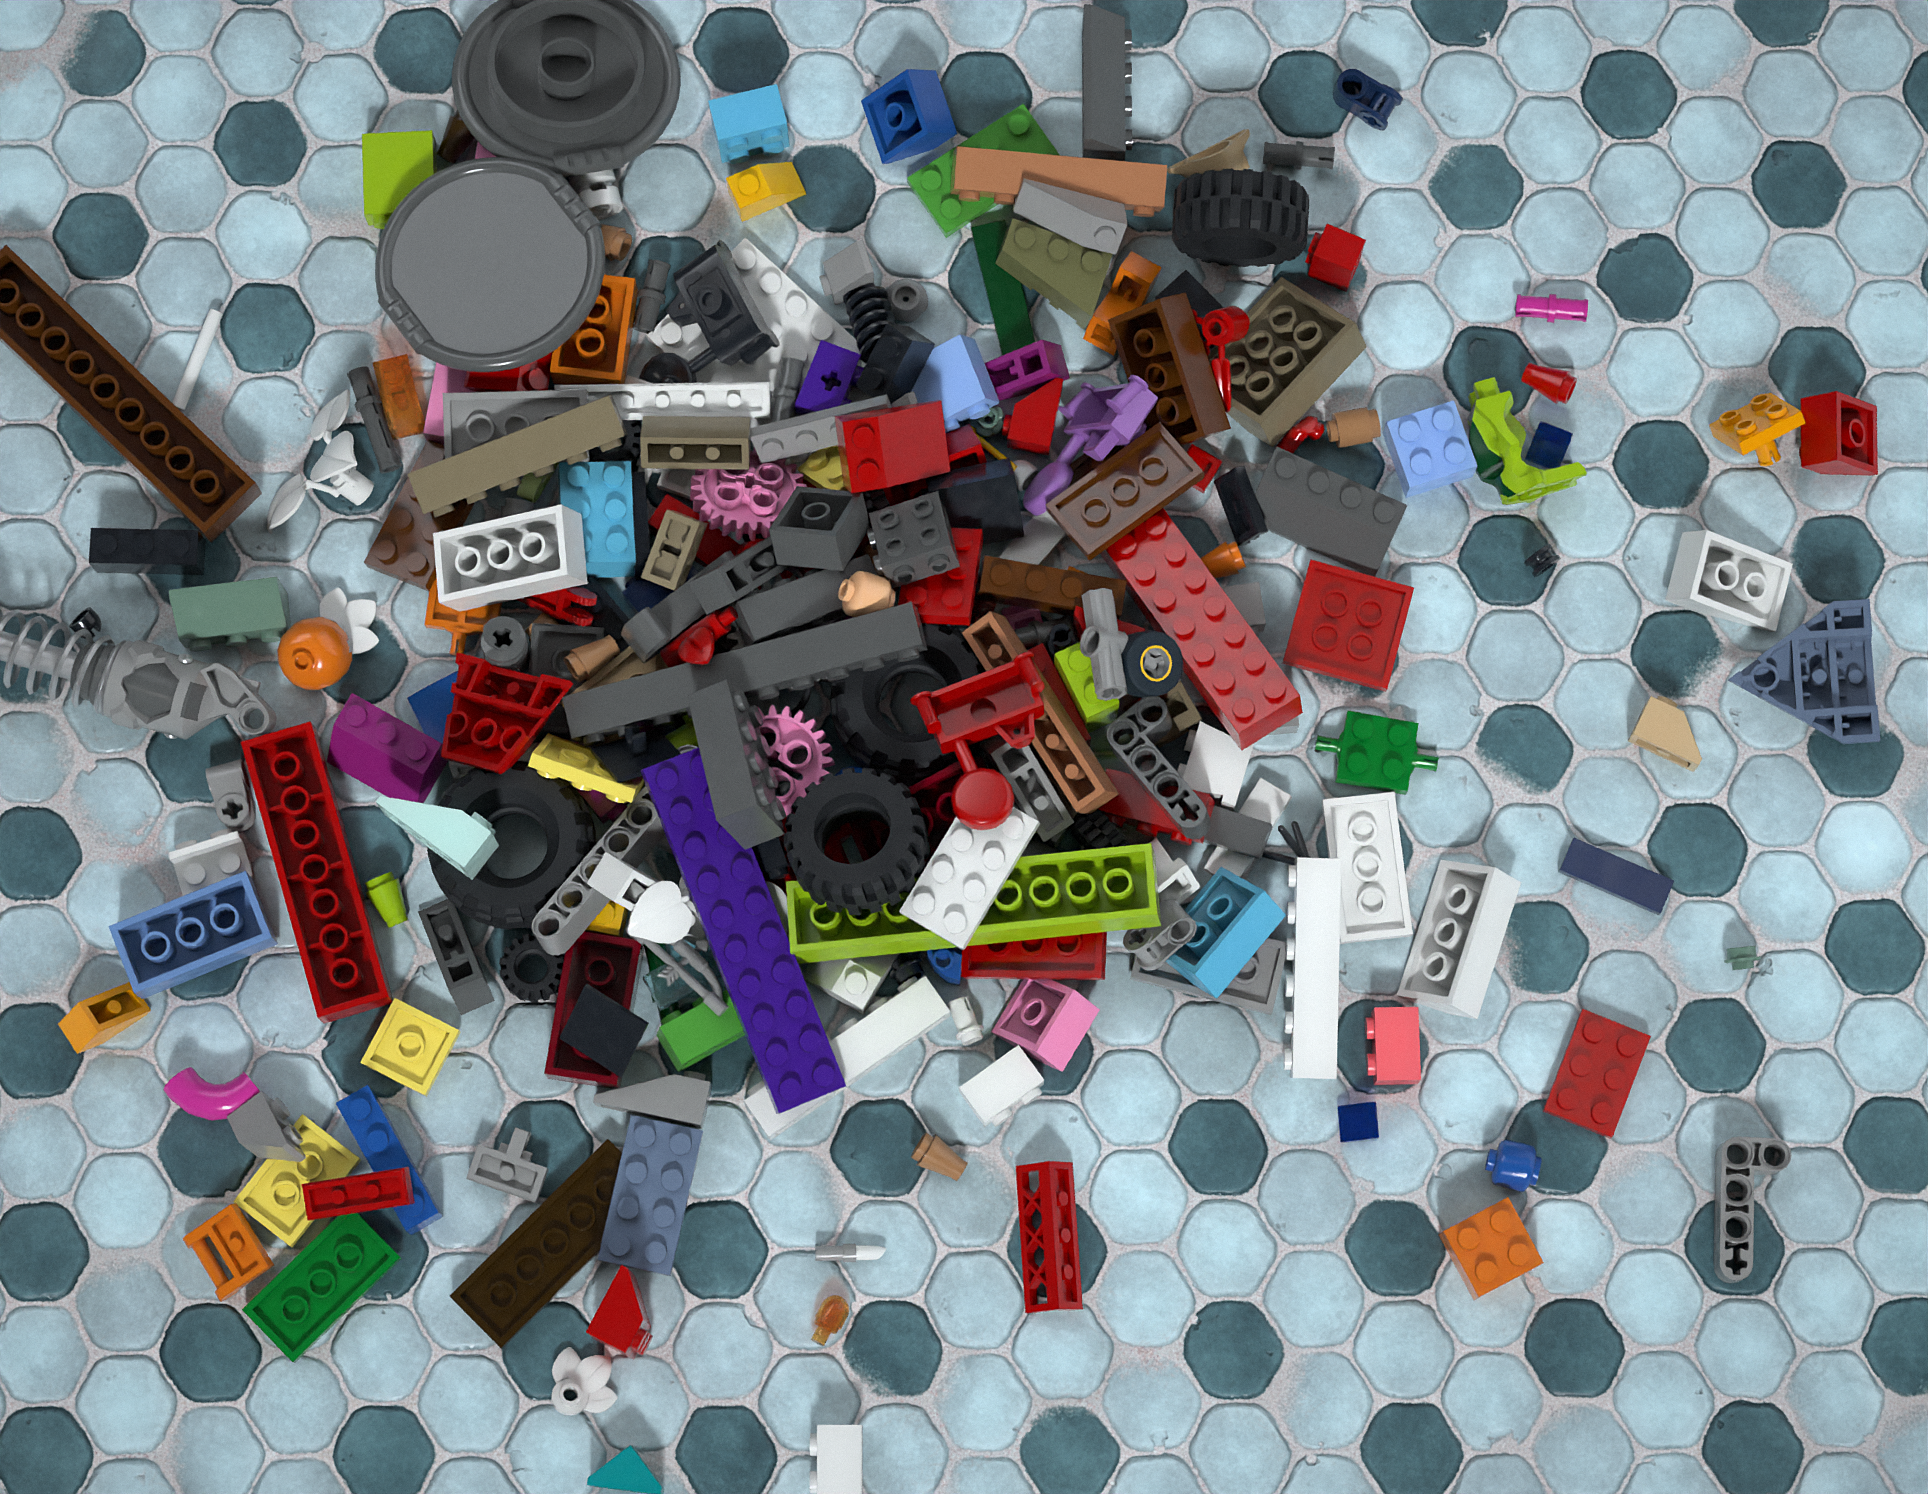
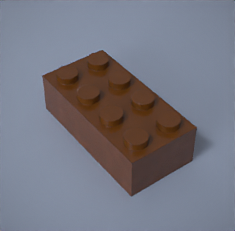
M1186 292L1159 298L1108 319L1127 379L1130 375L1140 377L1148 384V389L1158 397V401L1144 420L1147 425L1146 431L1160 422L1183 447L1231 429Z

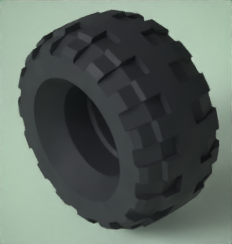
M921 623L928 650L919 652L920 657L906 662H899L898 658L884 662V667L873 671H863V668L851 670L848 677L832 681L830 705L832 721L837 736L846 752L857 764L863 768L875 769L879 777L882 773L886 772L895 777L896 783L913 786L958 762L955 751L941 753L934 734H930L928 731L920 734H907L890 727L884 720L879 706L880 696L885 685L893 678L902 674L923 673L935 678L944 688L986 672L963 636L962 631L946 624ZM984 740L968 746L973 757L977 756L981 751L979 744Z
M517 761L503 774L479 768L467 771L468 774L456 783L453 782L447 788L438 806L462 810L470 817L476 812L491 824L499 818L512 814H522L533 818L542 826L547 837L546 855L535 870L519 878L507 879L496 876L483 865L473 880H471L427 847L432 873L440 889L450 902L462 913L479 923L508 930L512 928H532V921L538 912L597 844L596 830L591 813L584 799L569 781L560 777L551 779L541 776L537 773V769L529 767V762Z

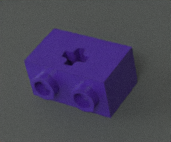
M821 340L795 402L796 414L805 415L852 403V400L848 399L852 387H856L855 385L864 367H861V354ZM832 380H836L838 387L833 386L831 391L826 390V384L830 385Z

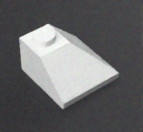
M900 953L810 962L803 973V978L805 982L864 1015Z

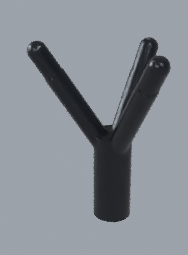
M1293 821L1291 823L1296 841L1283 825L1278 826V831L1297 857L1311 858L1298 822ZM1265 850L1263 852V858L1295 865L1294 857Z

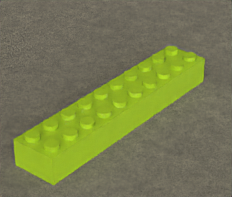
M1152 844L1020 857L967 946L1161 926L1156 860ZM914 877L916 883L920 877ZM798 880L786 882L790 953L795 955L798 964L957 947L899 912L910 894L905 891L900 894L901 901L891 906L889 902L881 905L882 911L871 914L870 909H862L861 915H849L847 908H843L841 913L829 910L826 902L824 905L817 904L811 899L809 892H804Z

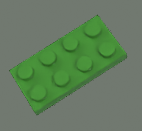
M1024 104L957 145L959 147L1059 155ZM956 147L907 177L908 185L946 238L998 205L994 203V198L980 197L978 202L959 200V195L950 194L953 152Z

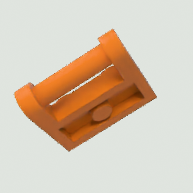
M237 1203L228 1205L183 1237L187 1248L194 1250L217 1288L215 1294L220 1302L235 1295L245 1285L274 1266ZM208 1236L234 1276L231 1280L228 1279L206 1243L205 1239Z

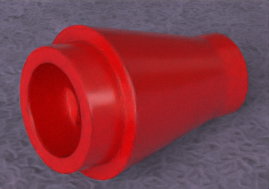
M1529 362L1521 382L1531 386L1555 404L1558 402L1567 404L1575 389L1577 378L1571 376L1570 371L1539 366Z

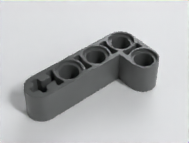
M730 550L714 560L652 609L646 607L624 625L621 636L643 663L654 658L660 653L661 649L689 629L698 620L707 616L689 582L734 557Z
M1145 697L1110 724L1107 730V739L1115 756L1177 829L1187 838L1200 839L1208 833L1211 827V819L1201 799L1154 745L1171 730V714L1166 703L1160 697ZM1152 712L1162 713L1161 718L1155 722L1145 721ZM1125 734L1134 735L1130 743L1126 745L1117 744L1121 736ZM1147 760L1156 761L1155 766L1151 770H1139L1143 762ZM1169 786L1178 787V791L1174 796H1161L1165 788ZM1185 806L1195 818L1198 817L1196 821L1193 822L1191 819H1186L1183 812Z

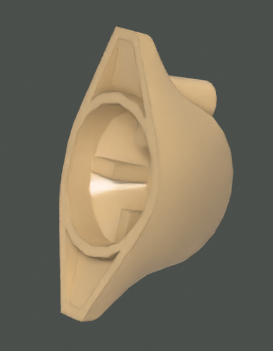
M1244 129L1168 167L1167 172L1189 178L1192 174H1202L1208 170L1221 171L1231 168L1233 170H1243L1250 168L1243 151L1250 137L1249 129Z

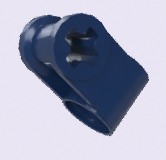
M1357 69L1343 71L1339 75L1333 90V99L1340 108L1352 113L1377 130H1385L1387 128V119L1395 106L1401 105L1403 101L1402 96L1396 90L1379 83ZM1352 84L1357 87L1359 93L1356 95L1347 94L1342 86ZM1383 103L1384 105L1382 106L1381 110H1378L1380 105Z

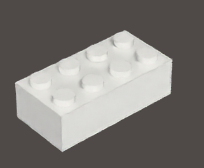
M562 504L433 533L438 601L440 604L459 612L588 584L582 514Z

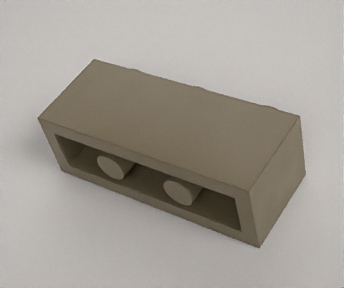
M643 416L640 434L641 468L749 470L751 454L750 417Z

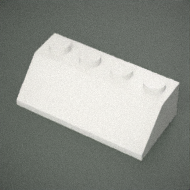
M1440 860L1397 996L1451 1015L1478 1019L1521 882L1496 867Z

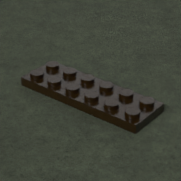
M609 1139L578 1167L450 1295L454 1302L501 1349L599 1253L622 1152Z

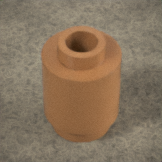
M1367 407L1335 412L1332 413V420L1326 422L1329 441L1336 442L1338 448L1369 443L1373 441V438L1381 436L1380 421L1376 409L1368 410Z

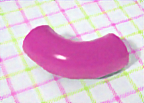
M192 1067L176 1074L163 1088L166 1095L185 1112L211 1121L227 1119L228 1115L260 1092L245 1072L225 1084H212L201 1078Z

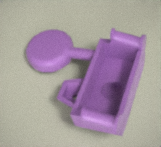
M1130 375L1128 378L1129 383L1095 388L1091 384L1083 382L1080 386L1082 390L1064 407H1058V410L1069 420L1063 431L1071 439L1056 461L1044 467L1030 482L1023 497V504L1027 511L1035 516L1043 514L1047 511L1045 504L1067 489L1073 476V469L1069 466L1082 447H1084L1082 452L1096 461H1102L1114 446L1122 445L1126 447L1145 433L1147 425L1144 420L1158 401V397L1148 389L1149 386L1143 379L1136 375Z

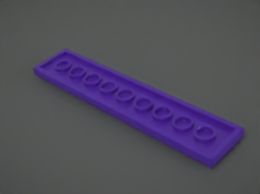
M699 747L640 770L776 1114L845 1087L844 1078L796 957L790 953V942L753 849L751 847L745 850L716 821Z

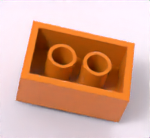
M604 275L600 293L587 319L565 343L552 353L550 374L553 384H625L638 295L635 278Z

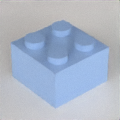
M1454 400L1386 421L1382 433L1405 498L1473 477L1477 463Z

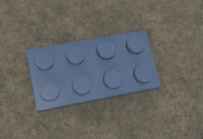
M631 1115L598 1261L671 1276L704 1133L702 1130Z

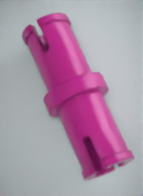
M1517 294L1515 317L1545 318L1547 322L1554 323L1555 319L1587 321L1588 299L1557 298L1556 294H1549V297Z

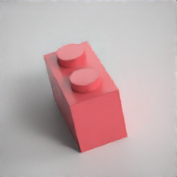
M1374 1007L1371 1017L1365 1018L1366 1039H1372V1054H1367L1366 1056L1367 1076H1373L1374 1085L1418 1084L1421 1080L1418 1007Z

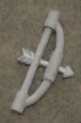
M633 937L641 945L645 944L668 965L657 975V977L667 980L668 987L681 977L704 999L703 1003L717 1016L720 1017L728 1009L729 1006L723 1001L720 982L708 966V961L699 954L701 951L707 952L708 940H697L694 949L684 939L669 943L673 946V950L683 958L677 962L656 942ZM689 963L698 973H702L713 991L709 992L683 967Z

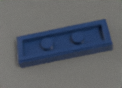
M1576 838L1572 839L1559 870V873L1657 915L1661 914L1674 883L1672 879Z

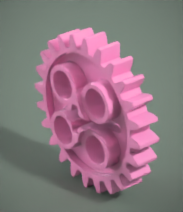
M754 448L750 454L749 470L695 469V475L691 477L690 500L693 501V511L700 512L699 520H710L709 529L713 530L720 526L723 528L722 536L724 537L732 531L735 532L736 540H740L743 534H748L750 540L755 541L756 534L761 533L764 538L770 536V527L796 487L807 486L803 484V474H795L796 464L785 466L786 458L761 464Z
M774 705L770 706L768 715H764L760 708L757 707L763 720V725L759 727L761 736L766 733L776 734L775 743L769 747L771 755L767 759L773 762L779 759L786 769L803 775L802 780H797L777 767L772 768L778 782H790L788 793L784 796H776V798H779L786 816L790 813L794 814L792 804L799 796L804 798L807 795L805 788L812 782H815L816 785L820 784L823 780L822 776L829 773L825 770V767L834 765L832 758L824 756L832 750V747L829 743L820 744L826 737L823 730L814 732L817 726L814 719L804 724L805 714L801 710L792 718V711L789 706H785L781 715L778 714ZM798 749L808 751L807 759L803 763H791V756L794 751Z

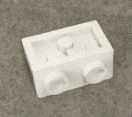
M223 829L212 833L209 840L197 843L196 840L185 841L176 845L175 851L168 853L170 861L174 864L183 896L243 871H246L252 878H255L244 838L238 831L232 832L231 829Z

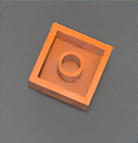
M1509 1197L1439 1234L1473 1300L1544 1263Z

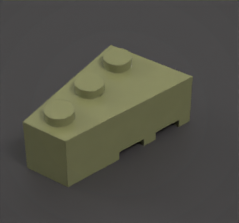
M1012 218L995 264L1030 290L1032 288L1050 301V305L1057 310L1060 308L1076 320L1078 326L1085 330L1093 317L1113 254L1081 246L1059 234Z

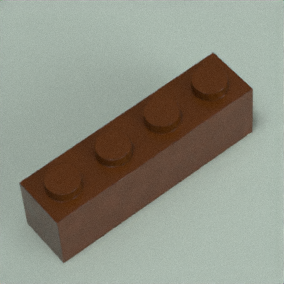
M985 555L979 564L974 599L1074 617L1076 606L1083 608L1082 595L1089 590L1106 588L1112 590L1116 616L1119 619L1122 616L1127 581Z

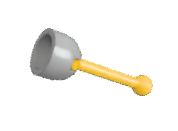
M972 427L985 450L998 460L1007 458L979 436L976 428ZM1019 459L1014 462L1010 460L1015 475L1016 487L1019 491H1023L1037 475L1038 468L1026 460Z

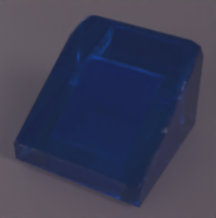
M1540 421L1525 460L1548 469L1560 467L1573 433Z
M1376 1102L1337 1106L1340 1143L1378 1140L1379 1130Z

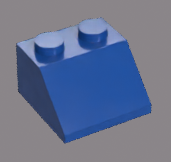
M906 69L861 100L882 164H889L934 150L957 135L936 70Z

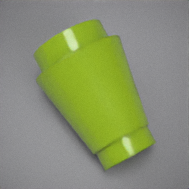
M392 871L365 883L368 889L366 895L387 923L388 928L409 920L406 914L399 878L395 879Z

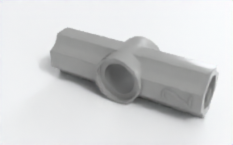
M1106 588L1089 590L1082 595L1086 629L1081 636L1080 649L1084 656L1091 659L1097 699L1105 701L1120 699L1127 694L1121 653L1129 639L1125 632L1118 630L1112 590Z

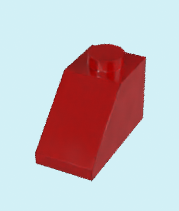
M1053 379L1014 404L1012 415H1005L1002 435L1008 436L1007 448L1049 456L1063 389V379Z

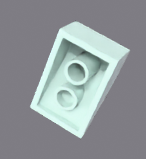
M380 796L376 801L385 816L471 880H473L499 846L494 837L496 831L491 828L492 824L476 812L470 817L464 811L383 796Z

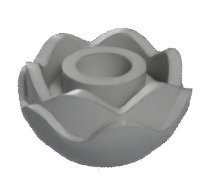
M900 279L893 282L887 289V299L891 302V311L894 313L896 320L913 322L926 311L928 297L924 287L917 281ZM908 297L909 301L904 302L902 299Z

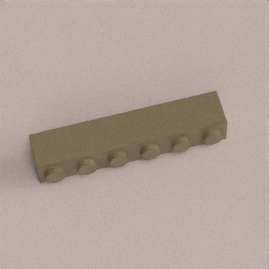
M610 394L420 468L407 475L423 514L432 511L434 517H438L455 510L452 504L466 498L467 503L471 504L488 497L487 489L499 485L501 491L522 484L519 477L533 472L534 477L538 478L555 471L553 464L566 459L568 465L587 459L589 457L586 451L600 446L602 452L622 445L620 438L626 436L627 432L613 396Z

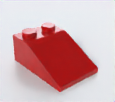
M941 400L834 416L843 485L851 493L888 488L950 472Z

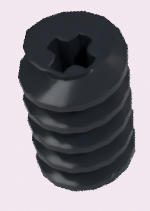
M858 287L843 296V302L846 305V312L849 316L850 325L853 328L857 348L864 363H867L886 324H896L894 322L895 315L891 311V302L887 299L888 293L884 287Z

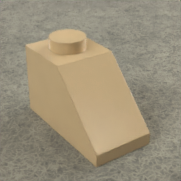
M1650 696L1642 709L1628 742L1694 772L1699 766L1702 757L1684 711L1676 708L1677 703L1663 696L1654 698Z

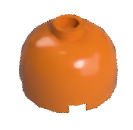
M324 617L307 618L296 622L282 636L277 649L278 664L284 676L292 684L305 690H320L337 683L348 672L352 661V651L349 652V645L347 643L349 640L348 636L336 622Z

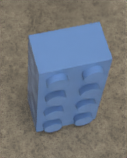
M246 871L109 926L133 992L141 999L278 944L253 878Z

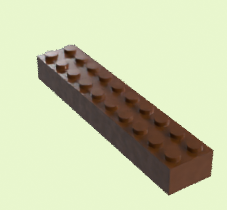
M7 245L0 250V341L212 543L262 494L256 482Z

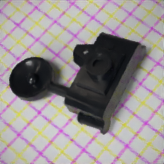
M719 240L717 245L712 246L673 274L680 292L666 309L670 318L680 327L698 323L709 347L689 361L675 353H660L652 357L644 365L639 379L653 384L697 383L696 373L716 359L729 366H732L741 359L744 363L753 365L754 361L772 346L777 348L780 345L774 332L765 323L731 259L732 253L722 240ZM684 303V308L681 309L680 305Z

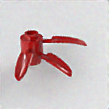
M1228 306L1211 311L1204 318L1198 317L1197 312L1192 309L1196 323L1202 324L1203 335L1206 338V341L1202 340L1207 356L1210 354L1209 346L1211 344L1218 346V358H1214L1211 365L1213 376L1225 412L1227 413L1231 409L1230 361L1225 358V344L1239 341L1245 337L1250 326L1249 317L1241 308L1236 306Z

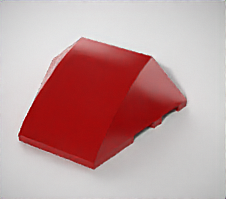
M457 652L455 663L459 665L457 680L451 686V692L454 694L452 712L447 715L441 757L445 760L503 774L527 751L545 726L560 700L574 683L546 674H541L540 677L493 666L485 659Z

